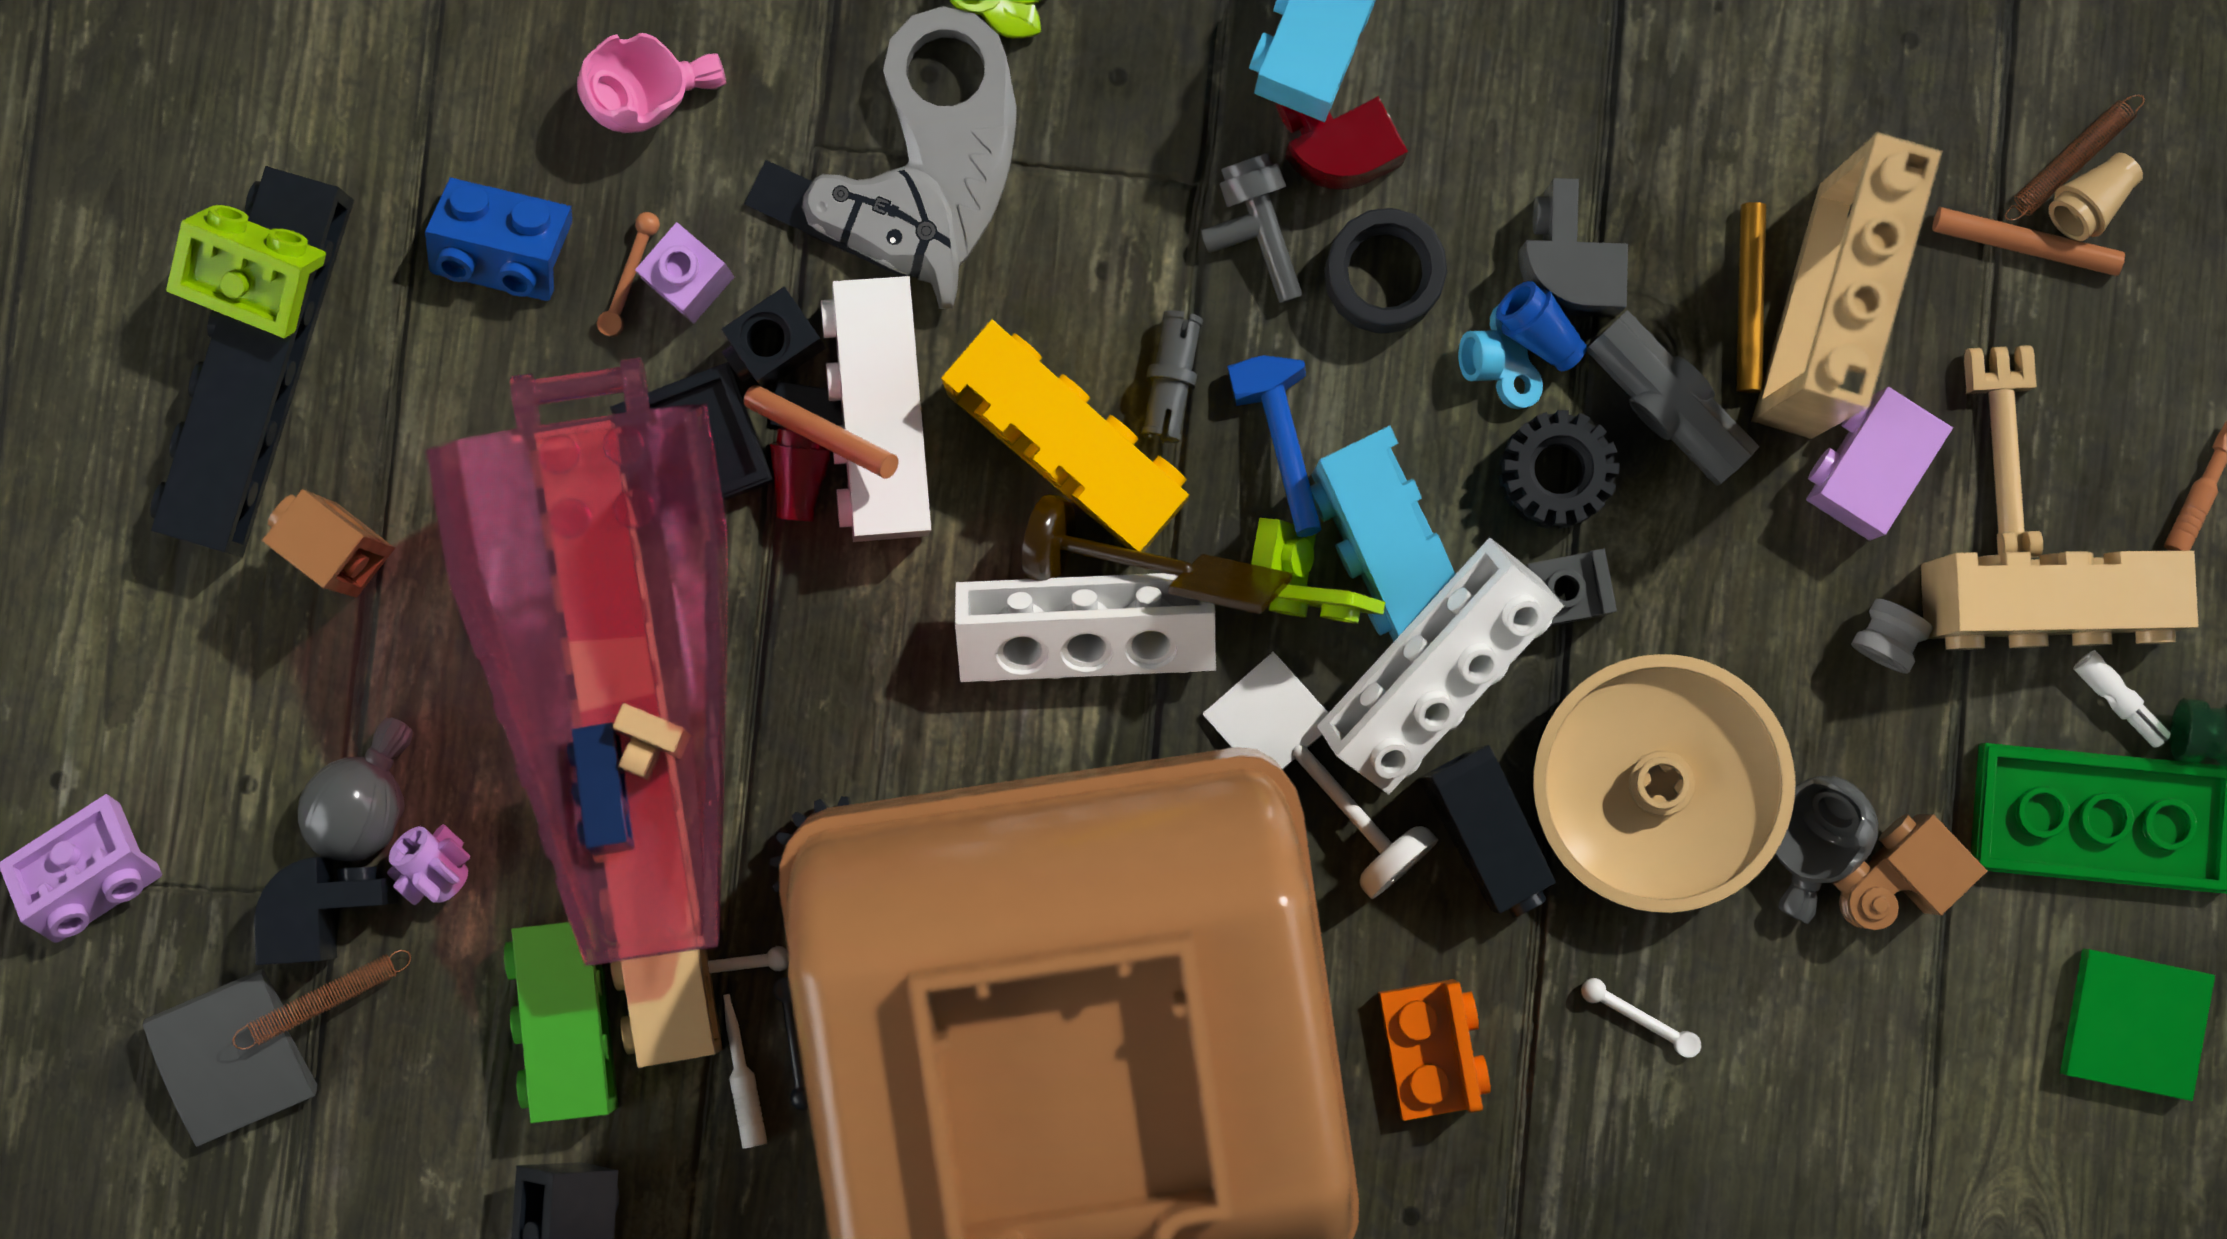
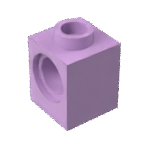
M677 222L635 269L646 284L693 324L734 278L732 272L720 258Z

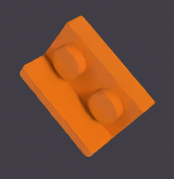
M1450 979L1378 992L1401 1119L1405 1121L1467 1110L1470 1113L1483 1111L1481 1095L1491 1093V1087L1484 1056H1473L1469 1031L1479 1029V1020L1472 991L1462 993L1460 982Z

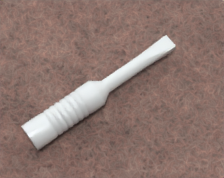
M730 994L723 995L725 1021L734 1067L729 1081L735 1104L742 1149L764 1145L768 1142L761 1107L759 1106L760 1101L757 1095L755 1074L746 1066L738 1021L731 1003Z

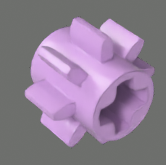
M444 824L437 828L433 835L425 827L420 826L406 831L394 843L389 853V862L393 867L387 871V874L395 881L393 888L414 906L421 901L424 895L433 903L449 900L459 892L468 877V868L464 863L470 859V855L462 848L464 842Z

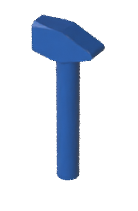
M1263 355L1227 366L1236 405L1262 402L1296 535L1298 537H1308L1319 533L1321 525L1285 390L1306 376L1305 362L1303 360Z

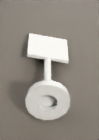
M1274 652L1202 713L1232 748L1258 749L1276 760L1282 770L1295 759L1301 764L1380 853L1363 871L1360 877V885L1371 899H1374L1395 883L1438 842V838L1428 828L1417 826L1404 833L1392 843L1308 750V747L1322 736L1317 725L1325 718L1328 712Z

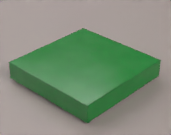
M2082 948L2060 1074L2193 1101L2215 975Z

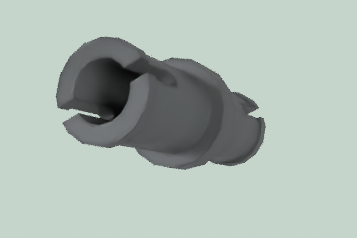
M1175 310L1164 311L1163 326L1156 363L1148 366L1146 380L1152 384L1144 425L1140 433L1141 436L1150 440H1154L1155 435H1160L1159 442L1179 443L1181 439L1180 430L1188 390L1195 389L1197 374L1192 371L1199 330L1203 323V319L1200 316L1192 313L1189 314L1188 320H1183L1185 312Z

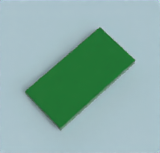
M1979 743L1970 853L1987 871L2227 894V766Z

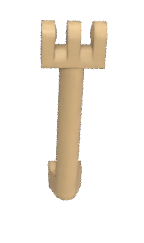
M2027 345L2015 348V371H2010L2007 347H1992L1989 354L1990 372L1986 373L1983 350L1981 348H1967L1964 355L1966 394L1989 393L1998 520V555L2005 552H2030L2031 558L2039 557L2043 553V537L2041 532H2025L2015 403L2016 391H2030L2037 387L2033 347Z

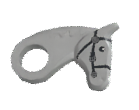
M942 6L912 15L890 38L883 67L884 78L907 145L908 164L873 178L855 180L842 175L821 174L813 179L803 195L802 208L808 224L817 231L890 269L931 283L936 294L939 309H953L958 288L959 267L969 257L990 224L1006 185L1012 161L1017 108L1007 56L999 35L975 13ZM938 38H956L969 44L980 55L984 65V78L978 91L967 101L954 106H937L923 100L912 89L908 79V67L914 54L925 43Z

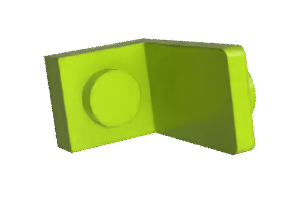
M1259 518L1251 564L1292 573V581L1273 600L1269 606V611L1290 616L1307 617L1308 606L1321 608L1320 617L1347 623H1358L1360 613L1384 614L1386 603L1384 601L1350 591L1307 587L1309 572L1314 563L1313 548L1316 534L1308 537H1298L1292 523L1280 519Z

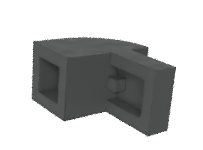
M1553 178L1544 191V197L1536 196L1533 208V233L1543 235V241L1526 240L1518 251V263L1524 282L1533 281L1539 288L1551 291L1567 315L1617 317L1627 307L1628 244L1577 242L1579 179Z

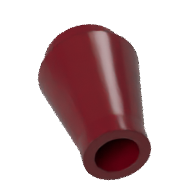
M778 428L776 443H770L777 500L776 517L797 521H814L815 506L832 451L787 428Z

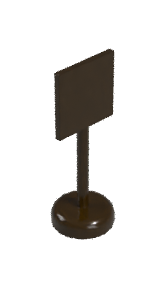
M1051 494L1042 496L1035 505L1024 535L1022 568L1027 579L1043 581L1049 578H1059L1069 562L1071 553L1175 575L1178 577L1169 585L1168 594L1261 614L1292 581V573L1206 554H1201L1191 564L1187 561L1076 538V518L1072 505L1065 498Z

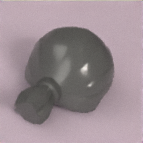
M386 717L378 725L371 748H368L365 757H343L333 761L320 769L306 784L299 799L297 809L298 824L303 838L314 852L326 859L339 862L364 860L386 847L392 840L395 827L400 817L403 816L405 805L401 789L390 769L394 764V759L411 743L413 731L407 724L398 719Z
M1816 776L1795 786V799L1790 823L1782 843L1774 855L1793 874L1792 883L1781 897L1778 909L1803 923L1808 924L1816 914L1817 891H1820L1822 883L1842 880L1852 874L1871 854L1878 838L1879 823L1873 806L1866 796L1849 781L1836 776Z

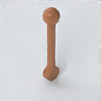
M652 212L641 213L636 218L635 227L638 233L610 309L603 312L597 320L599 331L608 337L618 336L624 329V321L620 315L636 275L635 269L640 264L649 237L656 234L659 230V219Z

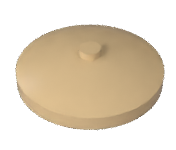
M1655 654L1638 656L1607 666L1588 677L1566 696L1555 710L1541 737L1535 759L1533 790L1539 822L1547 841L1562 864L1579 881L1604 898L1620 905L1637 910L1671 913L1689 911L1719 902L1750 883L1765 868L1782 843L1790 823L1795 799V771L1789 743L1779 721L1766 702L1749 685L1727 670L1707 661L1680 655Z

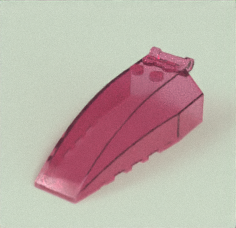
M641 357L621 360L620 367L540 379H534L531 373L511 376L510 389L517 428L445 441L426 449L449 583L476 659H480L494 698L492 704L499 724L503 723L517 763L515 769L522 788H526L539 825L538 834L546 857L551 859L557 876L555 882L585 966L717 947L720 929L725 780L728 529L707 403L650 408L646 371ZM624 393L627 412L541 424L539 405ZM623 703L684 728L691 737L681 759L660 751L649 780L625 771L635 850L593 856L586 849V846L580 845L577 835V822L582 821L581 806H576L573 799L572 782H576L578 779L576 766L571 767L567 752V743L573 742L572 729L610 722L614 724ZM621 735L622 751L624 754L631 738Z

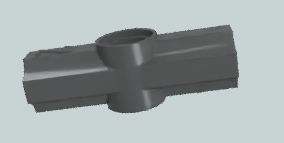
M1628 310L1587 348L1586 351L1631 397L1629 403L1642 422L1659 437L1665 440L1672 439L1716 486L1723 483L1736 472L1759 448L1754 440L1713 399L1715 392L1707 379L1685 359L1679 356L1672 357Z

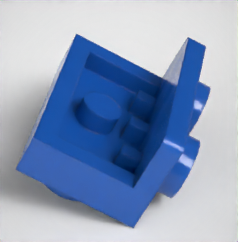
M450 177L425 230L429 271L455 282H469L502 290L514 296H527L549 301L554 291L553 267L572 225V207Z

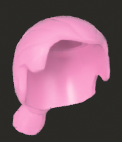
M639 33L626 40L619 39L618 34L607 37L585 57L577 77V91L587 112L599 124L610 130L622 133L644 132L659 125L681 103L685 91L692 90L693 87L717 89L726 84L724 69L718 54H705L690 63L687 61L679 62L664 44L646 33Z

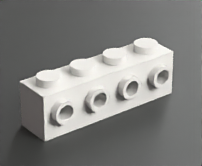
M910 276L833 281L832 299L821 300L823 337L836 338L838 362L826 363L829 401L841 400L843 425L839 427L896 455L899 461L898 468L893 476L884 479L833 452L834 464L846 463L848 488L837 489L839 527H852L853 542L929 536L931 520Z
M1489 537L1317 727L1339 759L1387 794H1390L1403 779L1410 777L1418 769L1422 759L1440 739L1461 723L1466 711L1491 685L1496 684L1503 678L1509 665L1534 638L1541 636L1549 628L1553 618L1564 605L1540 577Z

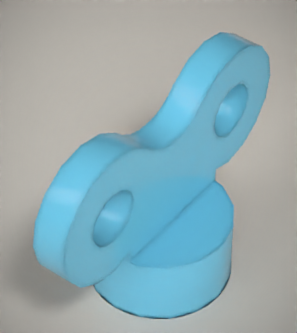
M1498 304L1490 315L1489 325L1491 330L1467 331L1462 336L1458 352L1459 366L1463 376L1468 381L1497 380L1496 389L1499 398L1508 407L1519 410L1533 406L1540 399L1543 391V382L1540 373L1528 358L1527 349L1502 333V323L1496 317ZM1516 377L1524 381L1525 391L1523 394L1518 393L1514 388Z

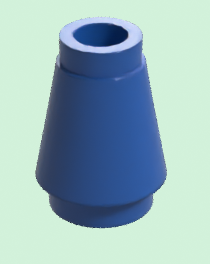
M1526 281L1514 287L1500 302L1496 311V317L1502 323V333L1549 364L1554 365L1559 371L1563 372L1573 368L1585 355L1587 350L1586 343L1580 338V335L1551 291L1539 288L1533 281Z

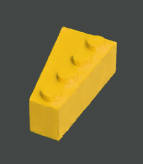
M991 319L941 377L948 397L1127 549L1145 552L1187 503L1189 494L1181 488L1187 479L1172 464L1159 455L1152 462L1134 446L1139 439L1127 426L1112 415H1109L1105 420L1087 404L1091 398L1083 389L1064 374H1061L1059 378L1040 362L1042 356L1029 343L1015 333L1012 336L1009 335Z

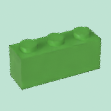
M600 918L511 929L512 941L505 942L504 964L508 979L516 980L519 1005L511 1007L510 1026L514 1043L523 1044L525 1069L518 1070L516 1080L520 1107L522 1109L529 1108L530 1123L600 1116L612 1113L619 1108Z

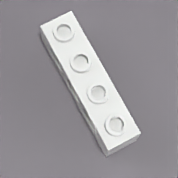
M1166 573L1049 578L1043 581L1020 579L956 582L955 628L960 682L1216 671L1215 606L1213 603L1168 594L1169 585L1178 576Z

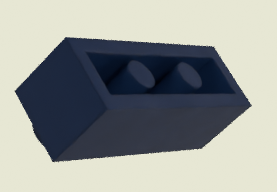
M612 722L572 729L573 742L567 743L569 762L571 767L576 766L578 781L572 782L573 799L576 806H581L582 821L577 822L578 840L580 845L586 846V849L593 856L635 850L626 775L623 768L619 767L623 757L621 735L613 728L614 724Z

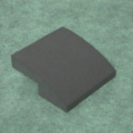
M264 969L144 1019L142 1024L166 1088L196 1147L312 1098L316 1094L318 1085L292 1039L289 1029L288 1031L285 1030V1033L279 1034V1036L276 1035L273 1039L270 1038V1040L263 1044L260 1042V1045L255 1041L248 1026L240 1030L248 1023L257 1039L250 1025L251 1022L260 1038L253 1023L254 1020L262 1034L256 1021L258 1019L266 1034L259 1020L260 1017L270 1034L262 1018L264 1016L272 1031L265 1016L267 1014L276 1031L268 1013H270L279 1030L271 1011H273L280 1026L281 1023L274 1009L277 1011L284 1026L285 1024L277 1008H279L288 1025L280 1006L291 1023ZM238 1030H240V1031L236 1034L235 1039H234V1042H235V1044H236L237 1047L247 1048V1047H250L251 1045H253L255 1042H256V1044H255L254 1046H252L251 1048H248V1049H238V1048H236V1047L234 1046V1044H233V1037H234L235 1033H236Z

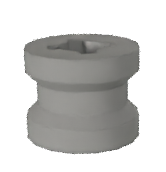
M1876 598L1869 610L1872 620L1866 630L1859 631L1856 634L1851 645L1869 659L1889 669L1908 674L1915 663L1913 651L1917 643L1927 640L1933 627L1916 613L1893 602Z

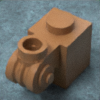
M1905 814L1894 821L1880 835L1879 841L1884 846L1871 857L1872 860L1868 864L1864 861L1848 877L1834 881L1833 884L1841 892L1839 905L1845 920L1855 927L1879 930L1890 926L1897 918L1899 906L1898 900L1894 895L1895 893L1903 891L1925 914L1943 915L1987 870L1934 814H1916L1913 818Z

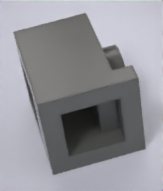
M1605 548L1525 565L1540 577L1554 594V584L1558 578H1568L1575 585L1576 592L1570 601L1559 599L1564 607L1553 618L1550 626L1607 616L1617 612Z

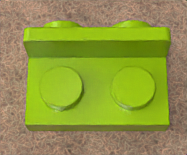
M214 205L182 220L166 292L279 337L286 338L296 331L309 274L324 265L326 252L308 245V240L297 232L287 229L270 230L248 221V215L239 209L224 205Z

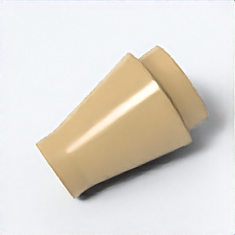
M2116 153L2105 163L2059 187L2054 193V201L2049 205V215L2052 222L2061 233L2076 241H2084L2089 236L2097 237L2101 235L2132 189L2142 181L2143 172L2141 167L2131 156L2125 153Z

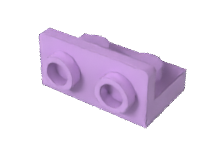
M107 794L0 861V871L21 923L55 943L82 932L90 922L118 904L135 898L142 892L143 888L162 876L158 863L140 852L120 803Z

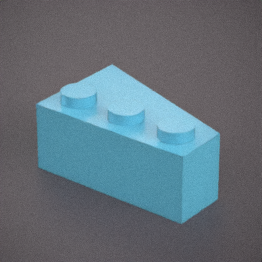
M1388 426L1320 459L1311 474L1316 484L1310 487L1320 518L1323 522L1333 518L1344 540L1335 546L1347 573L1352 579L1361 575L1371 597L1386 602L1383 615L1367 613L1374 628L1380 636L1389 632L1393 641H1395L1456 574L1437 533L1433 534L1417 502L1422 499L1415 480H1406L1391 449L1398 442L1391 426Z

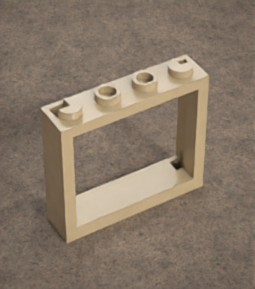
M1876 133L1819 184L1762 382V392L1759 393L1751 421L1812 439L1869 408L1942 151ZM1852 205L1849 218H1847L1850 206ZM1847 370L1864 374L1859 394L1839 389V386L1844 382Z

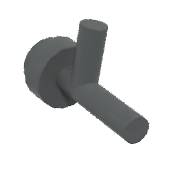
M1269 153L1221 169L1225 181L1219 183L1226 206L1230 207L1245 202L1249 213L1202 229V237L1207 251L1213 253L1257 237L1278 302L1281 303L1303 295L1269 193L1286 187L1279 163L1272 165Z

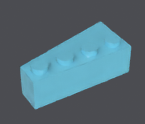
M1276 0L1273 11L1283 15L1275 36L1263 32L1249 66V69L1259 73L1254 94L1325 122L1357 47V40L1360 33L1365 29L1376 0Z

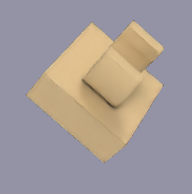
M623 703L613 725V728L621 735L631 738L619 767L646 780H649L655 768L660 751L681 759L691 737L684 728Z

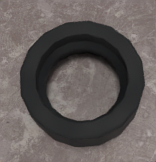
M1395 208L1368 210L1348 221L1333 240L1324 269L1327 294L1337 312L1357 328L1378 334L1403 331L1421 321L1439 299L1447 275L1445 249L1434 229L1417 215ZM1392 235L1402 238L1414 247L1421 260L1423 275L1419 289L1410 300L1399 306L1381 308L1368 304L1356 294L1350 283L1348 265L1351 255L1360 243L1373 236Z

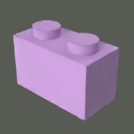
M1886 387L1872 395L1869 408L1842 423L1841 426L1849 432L1838 450L1835 451L1829 447L1821 455L1808 476V479L1815 483V486L1806 498V501L1869 541L1886 535L1953 427L1890 387Z

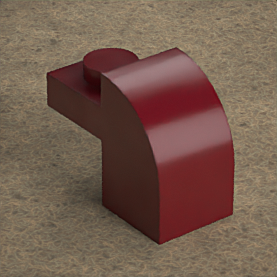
M1379 96L1333 119L1329 111L1325 122L1275 102L1278 113L1288 131L1293 133L1299 130L1302 136L1288 143L1285 157L1295 171L1316 185L1329 189L1356 188L1393 171L1404 163L1408 150Z

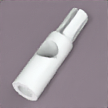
M2095 650L2086 654L2076 663L2073 668L2076 673L2098 695L2107 699L2112 710L2122 720L2126 719L2152 747H2159L2165 743V740L2169 739L2171 733L2143 705L2144 700L2134 690L2126 687L2121 676Z

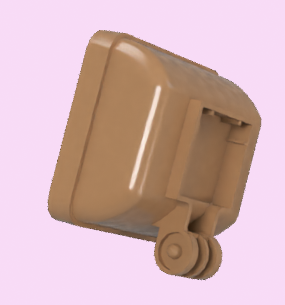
M1235 747L837 806L808 816L794 832L787 843L780 863V897L788 942L789 981L830 1239L1354 1238L1359 1224V1197L1304 814L1296 788L1276 760L1258 749Z

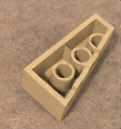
M2118 551L2104 553L2103 557L2093 558L2092 552H2062L2040 555L2039 559L2031 560L2030 552L2000 553V555L1978 557V553H1954L1921 564L1923 618L1933 627L1928 639H1945L1946 650L1984 649L1985 637H2008L2009 648L2049 646L2048 635H2072V646L2111 645L2112 633H2135L2136 644H2164L2176 642V631L2199 627L2194 551Z

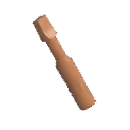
M2227 421L2212 446L2215 451L2202 478L2193 483L2176 522L2166 539L2164 548L2169 551L2191 550L2195 538H2197L2202 524L2218 494L2217 482L2227 464Z

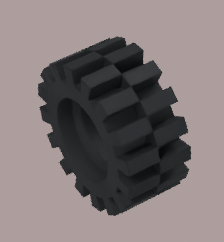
M1557 410L1554 414L1547 415V412L1535 416L1511 436L1506 443L1505 451L1500 457L1499 466H1502V474L1498 477L1500 487L1504 486L1507 492V496L1504 497L1510 507L1513 504L1520 511L1518 516L1526 521L1532 519L1538 522L1537 526L1539 527L1559 526V529L1583 522L1606 505V500L1613 495L1617 486L1613 483L1615 477L1619 475V463H1614L1613 455L1617 453L1614 442L1608 444L1603 436L1607 431L1600 424L1594 427L1588 422L1590 417L1579 413L1577 416L1569 415V410ZM1551 446H1562L1570 449L1577 455L1582 466V477L1578 486L1573 491L1565 494H1555L1547 491L1539 484L1535 476L1534 467L1535 461L1542 450Z

